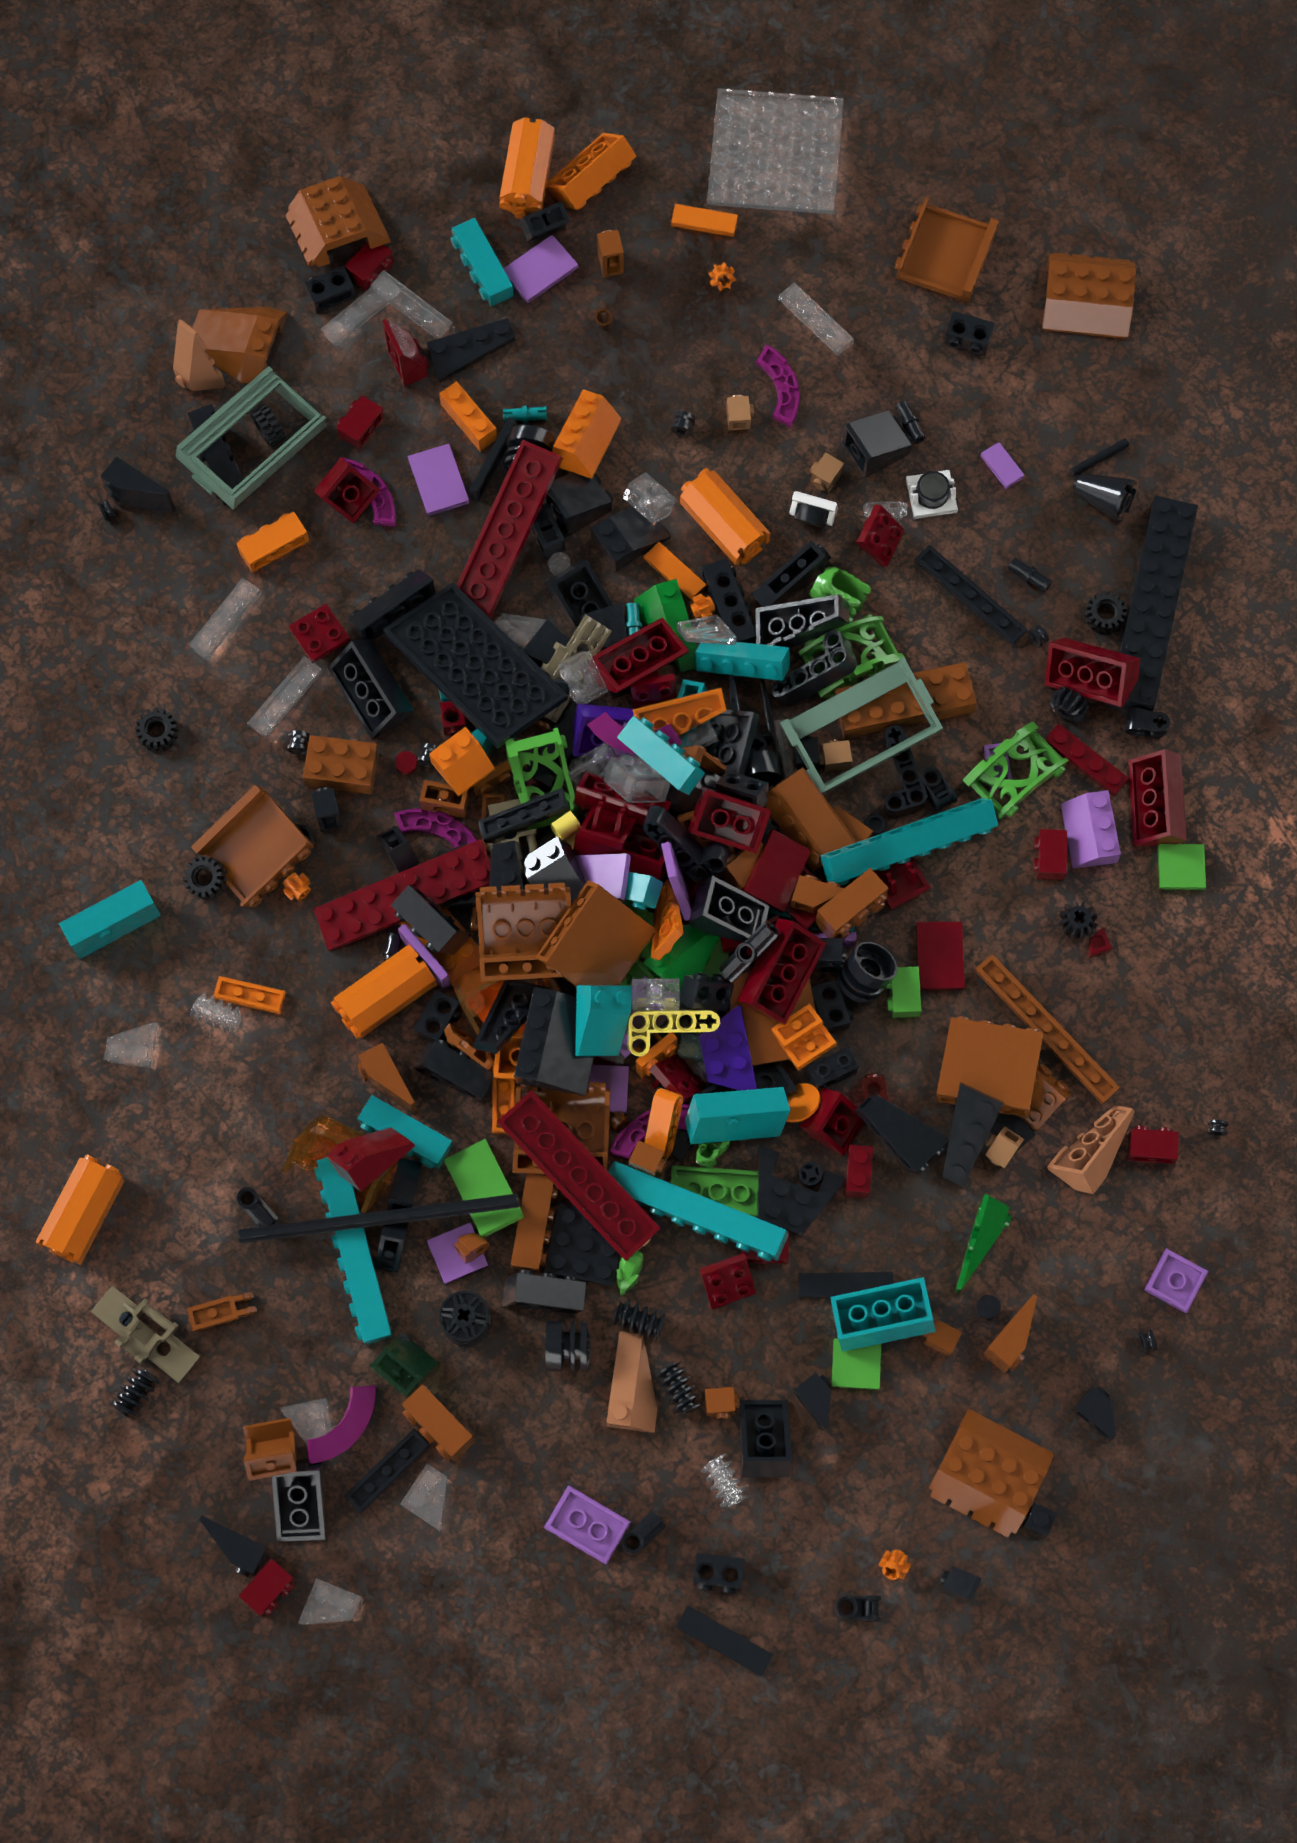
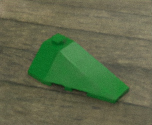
M677 579L652 586L634 599V603L640 604V621L644 626H647L663 617L689 650L687 654L673 661V664L681 674L697 670L695 654L697 645Z
M687 924L683 927L684 933L673 944L668 954H665L659 961L650 955L643 963L657 980L679 997L684 976L702 972L705 964H708L710 960V954L714 946L718 944L721 937L706 934Z
M984 1194L979 1204L955 1293L959 1294L1003 1229L1009 1227L1012 1216L1008 1214L1009 1206L990 1195Z

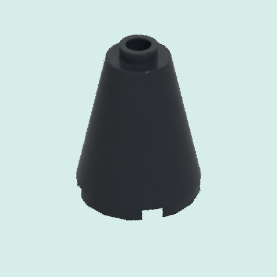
M1083 473L1080 477H1076L1073 489H1075L1077 496L1113 520L1122 522L1125 518L1121 516L1124 511L1129 513L1134 502L1137 489L1133 488V485H1137V482L1132 479Z

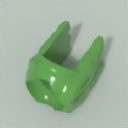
M829 566L824 569V573L817 576L809 595L812 599L840 595L848 601L849 623H851L856 610L861 611L862 604L866 601L865 597L871 593L872 589L868 584L863 583L847 571Z

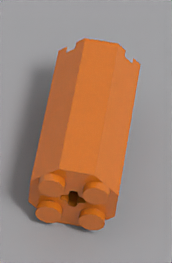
M524 117L513 122L499 207L515 214V217L518 219L543 209L555 141V128L540 119H536V123L530 122V118Z
M703 469L692 482L688 481L681 487L683 493L680 495V504L735 566H739L740 562L742 564L748 563L763 550L761 544L764 542L767 545L770 541L771 533L714 470Z
M410 945L404 947L346 988L330 1002L335 1011L343 1018L341 1020L346 1028L353 1033L356 1039L363 1038L437 985L436 979L428 966L418 958V953Z
M87 1154L84 1158H79L36 1243L42 1248H45V1246L49 1247L50 1252L59 1257L81 1265L125 1182L122 1178L123 1174L119 1173V1169L109 1164L103 1167L96 1158Z

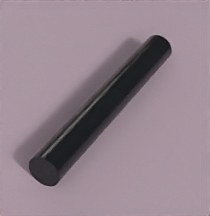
M1124 438L1070 468L1071 475L1076 476L1128 447V440Z

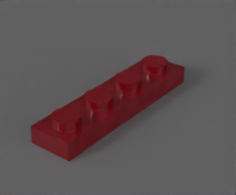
M1059 723L1045 738V741L1060 756L1066 757L1069 763L1105 791L1109 790V794L1113 797L1128 782L1129 777Z

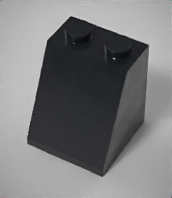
M889 410L845 424L842 444L865 478L910 454L911 438L907 433H903L899 420L896 416H892Z
M571 473L553 480L544 503H548L554 518L569 537L611 512L613 498L608 490H603L601 480L596 473L592 479Z

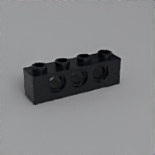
M727 558L703 565L701 575L704 583L707 584V591L715 605L716 614L726 640L756 644V622L752 623L750 616H752L748 603H744L742 598L744 596L741 584L736 583L734 578L737 577L734 565H729ZM721 582H725L729 584V586L723 588L720 587L718 584ZM734 602L737 605L734 607H729L726 605V603ZM735 621H741L744 623V625L735 626L733 623Z

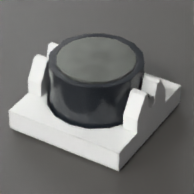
M950 470L929 471L924 474L906 476L914 519L957 513L956 487H954V479L951 478Z
M797 491L794 492L789 514L795 516V520L820 528H825L826 524L829 526L833 525L838 511L836 502Z

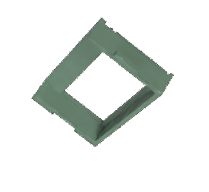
M268 366L177 446L176 458L193 473L192 478L210 495L213 493L217 494L226 504L235 509L327 426L325 422L326 417L317 412ZM273 390H276L309 422L235 488L231 489L197 457Z
M904 657L900 658L898 663L793 719H786L780 722L792 747H796L808 769L806 770L807 774L822 795L936 735L943 729L930 705L934 703L921 678L916 680ZM907 682L931 727L823 783L800 739Z

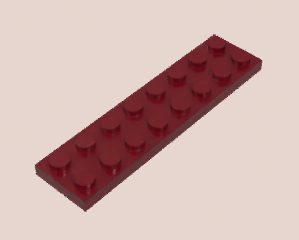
M522 440L456 585L490 619L563 460L562 456L525 440Z
M479 839L314 908L327 949L331 952L403 922L394 914L396 910L391 905L408 885L418 887L438 906L478 891L480 887H488L490 884L491 862L483 841Z
M532 1090L497 1121L502 1129L625 1261L661 1229Z

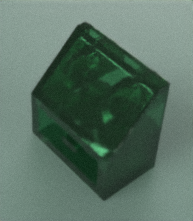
M402 1333L383 1349L372 1362L370 1368L405 1399H408L423 1384L439 1363Z

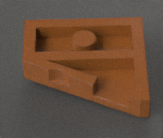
M450 1023L444 1029L447 1042L451 1046L459 1048L489 1070L494 1064L490 1052L474 1049L476 1038Z

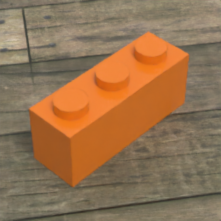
M457 381L439 393L441 406L480 452L496 441V427Z
M295 512L280 516L272 524L262 526L258 532L242 537L236 544L239 553L253 573L309 542V537Z

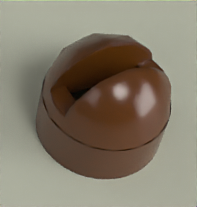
M606 308L599 309L595 314V320L600 326H608L612 322V314ZM602 313H606V323H602Z
M615 1111L614 1114L616 1116H610L609 1123L616 1132H619L628 1125L630 1119L625 1113Z

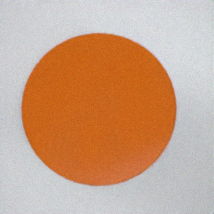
M806 1083L796 1084L797 1094L786 1096L790 1107L787 1122L805 1120L816 1112L821 1102V1096L815 1086Z

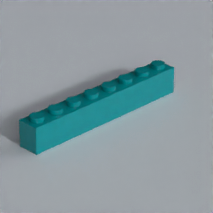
M981 798L820 855L827 882L830 881L844 885L849 883V879L858 878L869 868L873 871L876 869L877 871L889 869L890 864L909 862L911 860L910 857L915 855L925 856L930 854L932 849L948 848L952 842L957 840L958 842L970 840L972 838L971 835L977 833L979 835L987 834L992 831L991 828L999 825L992 800Z
M328 1158L316 1160L318 1165L317 1168H314L317 1182L322 1181L324 1190H320L323 1204L327 1203L330 1211L326 1213V1218L361 1214L354 1186L339 1176ZM365 1229L335 1231V1235L331 1237L334 1248H339L341 1257L337 1258L340 1271H345L347 1277L343 1284L346 1294H351L353 1303H350L349 1307L352 1318L357 1317L359 1326L355 1327L358 1341L363 1340V1343L368 1345L393 1338Z
M613 1161L609 1170V1174L640 1207L643 1206L650 1209L649 1212L660 1218L663 1215L672 1218L671 1222L680 1226H684V1224L693 1226L692 1230L702 1235H705L706 1232L715 1235L714 1239L724 1244H727L728 1241L735 1243L736 1248L747 1253L749 1250L758 1253V1257L766 1261H771V1258L778 1261L789 1236L786 1229L616 1161Z

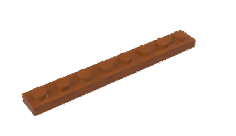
M993 954L975 968V972L1028 1028H1035L1039 1032H1044L1043 1043L1102 1105L1120 1089L1111 1077Z

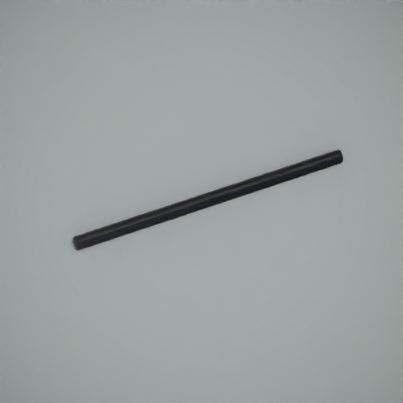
M509 1194L240 1229L238 1231V1240L240 1243H250L519 1207L518 1194Z

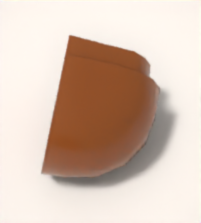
M467 1233L457 1238L454 1248L464 1263L467 1264L482 1255L489 1248L490 1244L480 1234Z

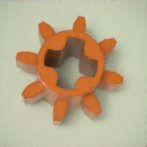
M725 262L718 266L714 264L713 271L708 273L713 278L710 281L711 285H717L719 291H722L723 288L730 289L732 281H736V278L732 275L735 272L732 267L727 269Z
M701 593L692 597L693 601L689 605V610L694 620L699 619L703 623L711 620L712 613L716 609L710 596L705 598Z
M292 873L283 882L285 886L283 889L284 894L291 901L294 898L300 901L310 893L311 888L309 885L311 882L304 873H301L299 876L296 873Z
M897 1549L892 1552L887 1550L879 1563V1566L883 1567L882 1574L891 1580H896L899 1577L903 1580L911 1567V1564L907 1562V1555Z

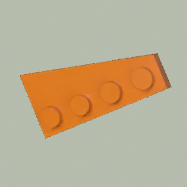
M717 688L632 709L635 717L639 719L645 717L654 724V730L670 723L677 735H680L726 711L722 689Z
M668 879L662 885L658 902L654 909L653 928L656 931L652 935L651 957L658 961L671 951L673 944L684 933L679 904Z

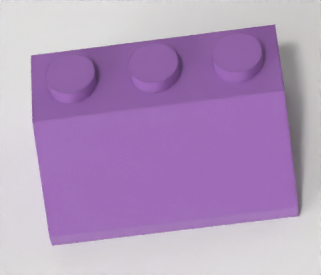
M1109 790L1085 793L1061 803L1064 828L1068 830L1067 844L1072 869L1117 863L1121 852Z

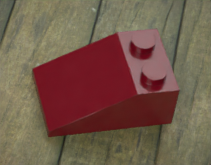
M387 319L382 320L387 352L403 385L407 386L428 377L427 368L430 366L426 356H421L419 352L421 347L417 338H412L410 332Z
M702 787L688 831L691 834L757 854L771 810Z
M390 1127L345 1140L341 1144L336 1145L326 1157L339 1176L361 1192L414 1148L415 1145Z

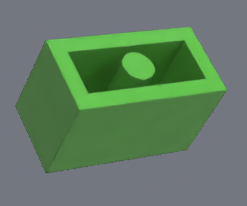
M919 966L897 967L898 970L895 977L886 986V989H890L891 997H887V1010L892 1011V1018L920 1017Z

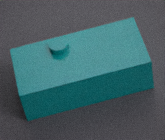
M140 880L60 922L59 925L78 958L81 959L161 915L145 885Z
M784 1087L694 1094L685 1118V1125L691 1144L778 1137L782 1133L790 1113V1107Z
M924 1277L830 1297L842 1352L936 1332Z

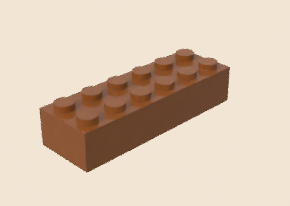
M966 662L913 673L916 680L921 678L934 703L930 705L938 720L974 713L977 701ZM907 682L839 718L844 740L883 732L891 725H898L903 728L928 722ZM854 685L835 689L834 696Z

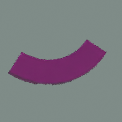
M766 344L756 360V365L761 367L771 377L777 390L778 401L772 418L791 428L799 408L798 381L787 360L778 351Z
M343 458L381 489L371 501L374 525L396 527L394 501L384 481L377 474L366 468L365 465Z
M607 711L587 724L592 732L606 744L618 750L636 754L617 738L624 729V726L616 722ZM670 723L655 730L656 732L660 730L670 738L668 742L672 745L674 743L677 745L682 743Z
M421 808L394 813L403 835L417 832L433 834L446 840L453 848L464 843L470 844L477 841L473 833L466 826L446 813L440 811L431 812Z
M682 1105L678 1129L687 1130L685 1118L690 1105ZM651 1110L637 1116L633 1122L621 1130L609 1150L610 1156L630 1160L638 1140L645 1142Z
M376 1385L350 1387L349 1404L341 1422L326 1434L313 1439H307L309 1464L334 1458L346 1451L359 1439L368 1425L373 1412Z

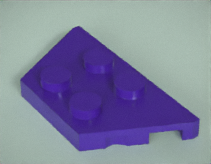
M737 1006L720 1019V1025L715 1031L703 1032L699 1036L707 1080L709 1083L739 1091L757 1089L742 1007Z

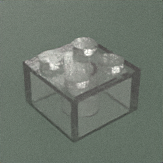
M629 755L611 757L604 778V782L629 803L665 802L671 784L639 756Z

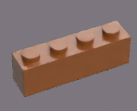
M537 1174L526 1175L521 1204L524 1218L518 1220L511 1260V1269L529 1270L540 1274V1268H545L547 1254L543 1253L544 1245H549L551 1231L547 1230L548 1222H553L555 1208L551 1207L552 1199H557L559 1190L547 1176Z

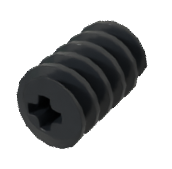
M628 1298L625 1303H622V1300L620 1301L612 1324L616 1325L621 1320L622 1329H625L630 1324L629 1330L631 1333L638 1328V1336H643L647 1332L648 1340H651L656 1335L657 1341L663 1328L666 1314L663 1313L658 1319L657 1310H654L649 1315L648 1306H645L640 1311L639 1303L637 1302L631 1307V1299Z
M680 1361L659 1371L657 1377L659 1379L665 1378L661 1382L662 1387H669L665 1391V1395L673 1396L669 1400L670 1405L678 1404L673 1409V1412L676 1414L682 1413L680 1415L682 1416L698 1409L703 1405V1402L695 1403L694 1400L699 1394L690 1393L695 1385L686 1384L691 1377L682 1376L687 1368H679Z
M141 1367V1370L132 1369L136 1376L135 1378L126 1377L130 1384L129 1386L120 1385L124 1392L123 1394L119 1392L114 1393L118 1401H108L112 1407L127 1418H129L128 1414L137 1415L134 1406L143 1407L139 1400L140 1398L149 1399L145 1392L146 1390L155 1391L151 1383H161L158 1378L143 1367Z

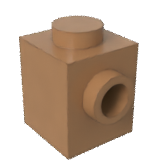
M733 395L732 397H727L726 408L729 431L750 429L751 417H754V405L749 404V396Z
M825 453L819 462L815 461L810 469V482L817 489L825 490L829 493L842 475L844 463Z
M832 739L822 743V749L819 752V765L824 766V772L851 769L852 755L849 740L839 741Z
M1004 1126L998 1136L993 1134L986 1144L989 1150L985 1156L993 1164L1005 1168L1024 1139Z

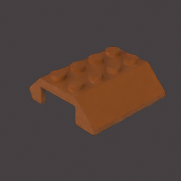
M342 176L299 190L288 207L289 211L286 214V218L310 267L317 264L319 268L330 264L327 254L328 250L362 238H366L370 249L391 242L365 186Z
M1057 252L1049 254L1046 303L1043 311L1042 330L1128 339L1134 301L1135 263L1124 259L1111 260V258L1095 256L1090 258V256L1072 254V256H1068L1066 253Z
M548 883L549 888L544 889V884L525 885V890H520V885L501 886V891H497V886L480 887V892H476V910L478 916L481 981L563 977L535 957L571 906L570 887H565V883Z
M589 1082L586 1096L522 1084L517 1086L516 1104L532 1090L607 1170L610 1089H606V1082ZM515 1143V1149L513 1150V1173L544 1174Z
M967 1409L957 1429L958 1431L929 1486V1489L933 1490L930 1497L943 1504L948 1499L952 1500L949 1507L966 1516L971 1510L974 1512L971 1517L972 1519L987 1527L993 1522L995 1523L994 1531L1009 1537L1011 1532L1017 1533L1046 1476L1054 1453Z

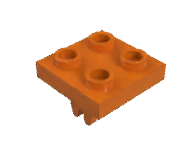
M658 1033L650 1035L656 1044L649 1049L647 1054L638 1056L639 1058L636 1060V1072L641 1078L646 1075L648 1077L653 1075L650 1072V1068L654 1064L677 1054L675 1051L677 1050L678 1038L674 1033H669L664 1038ZM637 1047L634 1051H641L642 1049Z

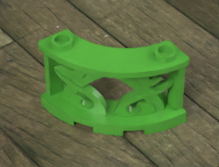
M870 614L860 620L834 629L839 631L849 641L859 643L866 648L861 654V664L856 666L854 672L818 691L821 698L834 697L835 689L852 686L858 683L857 678L863 677L866 674L868 677H871L898 663L899 659L904 657L903 653L897 652L882 624L884 620L882 616ZM871 630L874 632L872 635L866 633ZM825 635L818 639L807 641L804 644V648L798 652L806 664L813 661V656L819 651H824L826 654L823 644ZM874 636H876V638H877V640H878V641L875 642V643L872 642V641L874 640ZM873 651L870 656L874 657L875 659L868 660L866 658L867 654Z
M1033 721L1016 731L1013 738H1007L993 750L995 755L989 756L986 761L982 760L963 779L968 787L971 786L982 798L992 800L994 810L999 819L1005 816L1011 817L1018 811L1019 808L1017 806L1029 794L1051 777L1055 776L1057 778L1066 770L1064 766L1069 760L1066 757L1062 759L1036 731L1039 727ZM1018 747L1022 748L1025 754H1019L1016 749ZM1006 755L1017 760L1030 758L1031 766L1028 779H1004L1008 771ZM1048 761L1052 766H1045L1043 762ZM995 766H1001L1003 768V772L999 778L997 777L999 771H994ZM1038 770L1043 772L1039 777H1037ZM979 781L993 786L991 792L989 793ZM998 788H1002L1000 793L1001 800L1005 794L1011 797L1010 801L1003 807L993 797ZM1024 788V789L1017 795V790H1016V789Z
M554 728L553 732L514 741L513 738L508 739L505 742V747L520 804L530 801V796L534 792L540 796L545 795L539 788L525 786L524 781L534 776L538 763H541L557 775L549 793L561 789L565 781L567 789L565 795L570 804V811L577 820L580 819L579 811L583 809L574 803L575 793L564 753L567 743L565 736L559 734L558 728ZM552 743L555 744L553 753H548V747H545L542 755L538 754V747ZM533 749V753H531V752H521V751ZM557 757H559L561 768L553 762ZM529 760L533 761L531 771H523V766L525 764L530 766ZM567 812L526 827L528 831L551 825V823Z

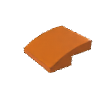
M810 1004L791 1015L786 1025L779 1023L771 1028L779 1044L798 1071L837 1046L836 1041L823 1025L822 1019Z

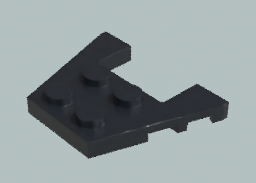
M760 1145L758 1148L757 1218L786 1229L790 1233L802 1236L846 1178L826 1170L818 1192L773 1176L780 1152Z

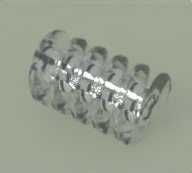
M203 992L194 1002L190 1011V1017L196 1015L198 1021L204 1019L205 1024L212 1023L214 1028L221 1027L223 1032L229 1030V1034L234 1035L242 1020L240 1007L237 1006L232 1011V1003H228L226 1007H223L224 999H220L216 1004V996L212 995L207 1000V992Z
M725 1453L708 1462L701 1472L702 1474L710 1473L706 1478L707 1482H715L711 1486V1491L719 1490L715 1498L716 1500L724 1499L720 1507L730 1508L749 1498V1495L741 1496L745 1487H736L740 1478H731L736 1471L735 1469H726L731 1462L722 1461L726 1456Z

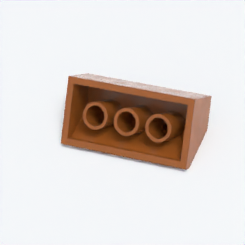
M803 767L768 792V801L765 807L771 810L770 814L788 838L811 850L806 864L812 872L823 866L820 855L856 842Z

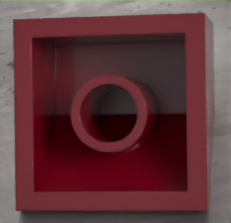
M341 457L314 492L354 524L381 489Z
M822 1088L820 1091L821 1102L818 1109L809 1118L803 1120L799 1127L816 1141L844 1156L864 1121L854 1111L857 1107L842 1093Z

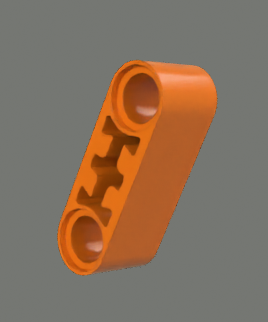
M659 1088L653 1098L644 1143L664 1151V1158L667 1159L674 1148L683 1105V1096Z

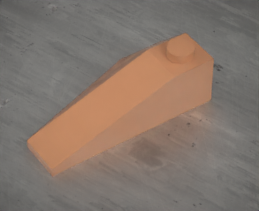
M182 320L177 325L173 363L176 382L182 387L187 386L192 391L224 388L226 385L220 370L217 369L215 371L212 365L215 361L205 352L207 348L198 332Z
M1117 1105L1113 1106L1094 1122V1128L1086 1134L1080 1133L1077 1136L1078 1141L1069 1148L1064 1146L1047 1166L1048 1170L1073 1189L1094 1194L1108 1175L1135 1113L1134 1109Z
M620 1331L608 1408L607 1427L654 1433L657 1403L644 1336Z

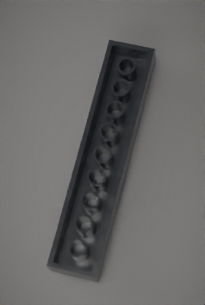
M1154 496L1119 653L1141 658L1138 681L1124 706L1119 707L1109 703L1107 706L1125 710L1141 708L1153 711L1155 708L1198 505Z

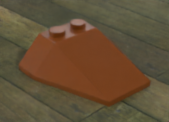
M270 307L199 309L193 329L198 332L207 348L205 352L215 361L213 366L239 383L247 385L267 368L266 361L277 332L282 333L288 312Z

